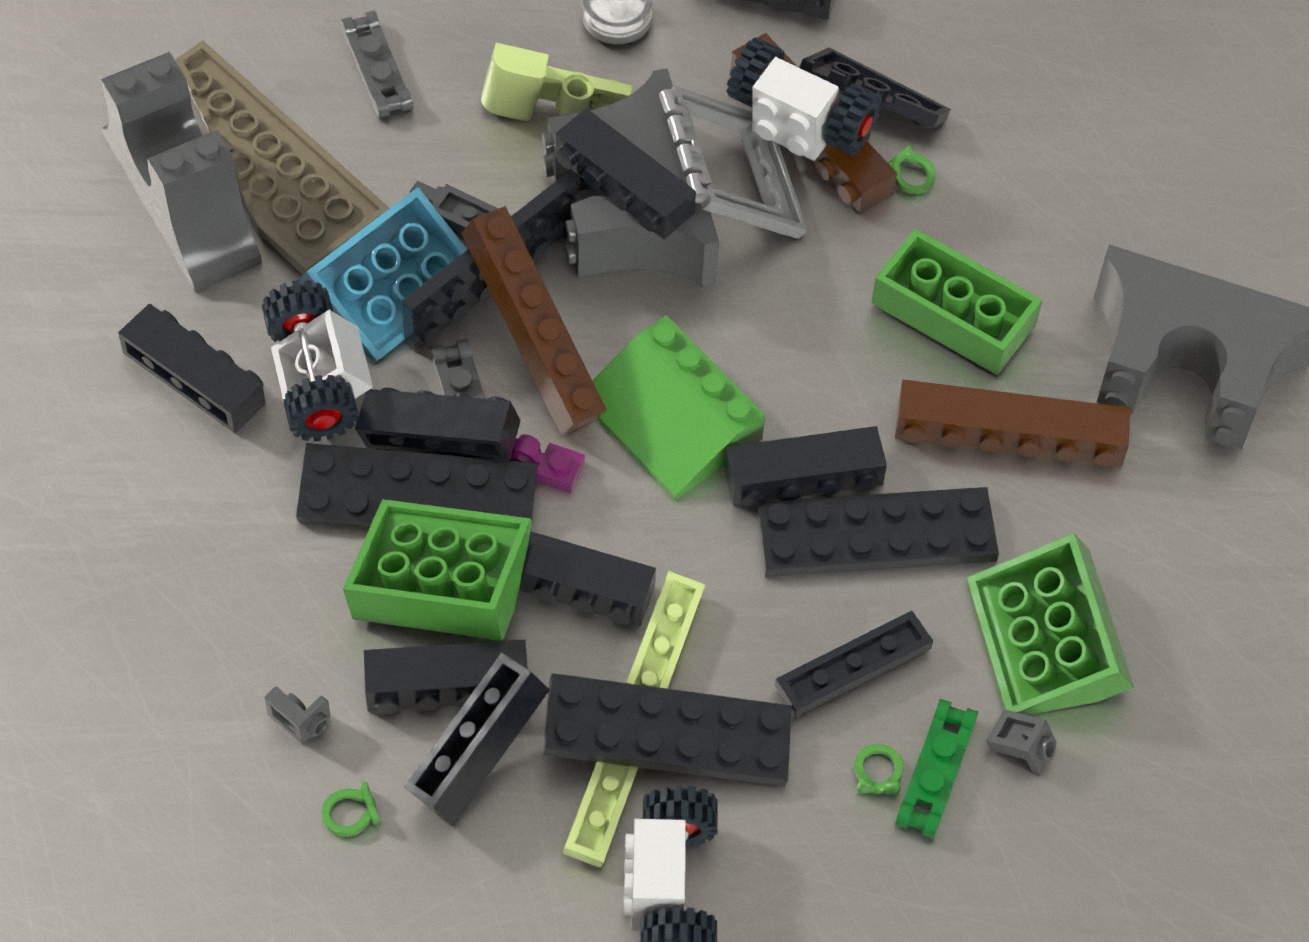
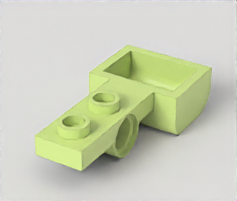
M495 43L483 85L481 102L484 108L492 114L521 121H530L538 99L555 102L559 115L582 112L585 108L594 110L618 102L631 95L632 85L620 83L616 80L585 75L581 72L547 66L549 54Z

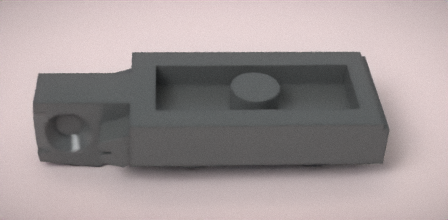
M417 180L410 190L411 193L419 187L448 226L461 234L472 219L499 209L448 184L445 187L438 186L435 189Z

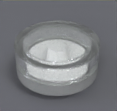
M583 0L584 26L593 37L605 43L626 44L636 41L651 26L653 0Z

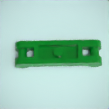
M941 698L895 821L896 826L907 829L908 825L923 830L922 835L933 839L935 838L979 711L970 708L963 711L952 707V702ZM945 722L960 726L958 734L944 730ZM915 805L929 809V815L914 810Z

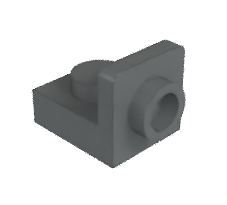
M277 686L264 696L268 716L301 744L311 736L316 737L321 734L329 724L331 717L329 701L323 696H320L307 709L293 693L286 695Z
M1006 709L1003 710L986 740L990 750L1026 759L1031 771L1038 774L1042 772L1047 761L1053 758L1056 751V740L1047 720Z

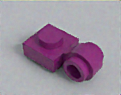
M522 434L515 440L510 461L538 463L537 482L571 493L585 463V455L552 443L548 444L545 453H543L540 449V442L535 437Z

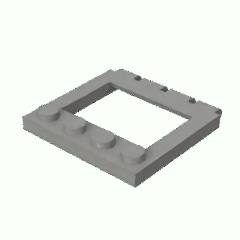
M677 86L660 92L661 104L665 116L668 118L667 122L674 144L677 146V153L683 172L687 176V184L696 191L695 202L701 204L702 210L800 239L808 231L779 144L772 140H765L752 131L751 111ZM690 115L739 131V137L744 145L749 160V167L754 174L758 193L763 204L714 189Z

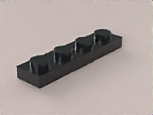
M911 610L776 678L775 687L786 704L792 705L791 711L797 717L930 650L933 640Z

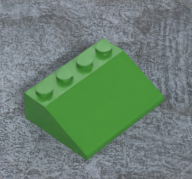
M667 315L637 334L592 380L607 409L597 420L674 500H677L724 467L726 447L757 443L763 439L765 414Z
M382 499L343 588L352 619L503 641L516 606L532 526L531 518Z
M1075 533L967 577L1006 710L1032 715L1096 703L1134 688L1090 550Z

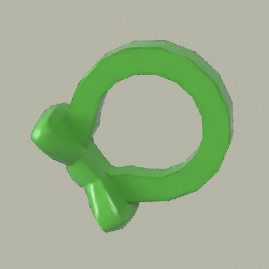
M909 145L900 154L895 155L888 164L897 172L895 183L898 188L912 195L923 194L930 189L935 181V168L929 159L923 155L913 153L914 149ZM903 161L918 164L926 172V182L919 186L908 184L901 176L899 164Z
M873 744L863 748L856 756L854 765L855 776L859 780L857 785L858 793H884L898 796L901 790L899 781L903 771V762L900 755L891 747L882 744ZM873 754H881L891 759L895 770L885 783L873 782L864 771L863 762L867 757Z
M367 782L360 784L361 790L341 789L330 794L324 801L321 810L322 820L329 832L339 837H352L363 832L370 822L373 825L380 823L376 801L372 797ZM342 799L364 802L367 806V810L362 814L361 818L350 826L337 825L331 819L332 807Z

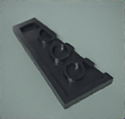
M830 47L802 59L799 66L800 69L838 86L842 91H845L851 84H856L880 95L883 108L910 118L913 123L923 128L930 129L946 122L951 111L950 108Z

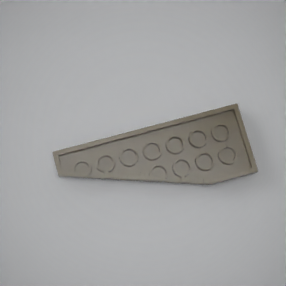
M204 41L175 59L186 78L190 96L208 132L211 133L218 130L234 157L240 196L259 235L300 273L304 274L390 209Z

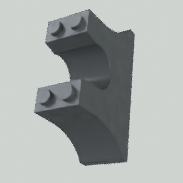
M167 52L102 78L101 82L109 118V125L102 127L104 137L194 292L262 264L261 254L254 240L242 204L234 157L218 130L202 135L193 113L186 78L172 54Z
M668 68L654 70L646 83L626 98L605 107L590 110L687 184V176L683 172L677 153V146L674 144L667 122L668 118L665 116L659 97L661 91L673 87ZM580 112L548 117V133H542L545 156H542L545 176L552 177L554 183L567 173L577 181V191L591 188L582 176L571 168H565L555 156V133ZM591 196L571 204V220L565 221L568 242L565 243V251L568 264H575L578 278L614 271L649 269L683 276L701 287L716 285L719 239L711 212L702 210L701 204L695 202V214L665 240L656 233L644 229L638 219L626 210L618 209L608 196Z
M1109 244L1093 298L1103 310L1111 334V355L1096 402L1106 405L1130 407V413L1133 414L1144 399L1151 377L1154 374L1168 368L1186 369L1199 375L1208 384L1212 393V399L1205 417V438L1214 440L1223 446H1233L1242 449L1263 395L1284 375L1309 365V307Z

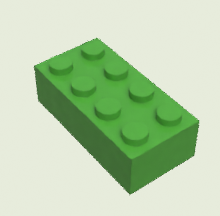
M915 228L875 277L871 303L998 376L1036 326L1042 299Z

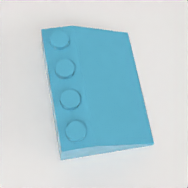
M417 187L305 272L298 280L300 285H303L305 280H310L312 285L318 282L322 284V288L326 287L333 312L358 326L364 353L374 362H377L405 340L401 301L467 249L420 188Z

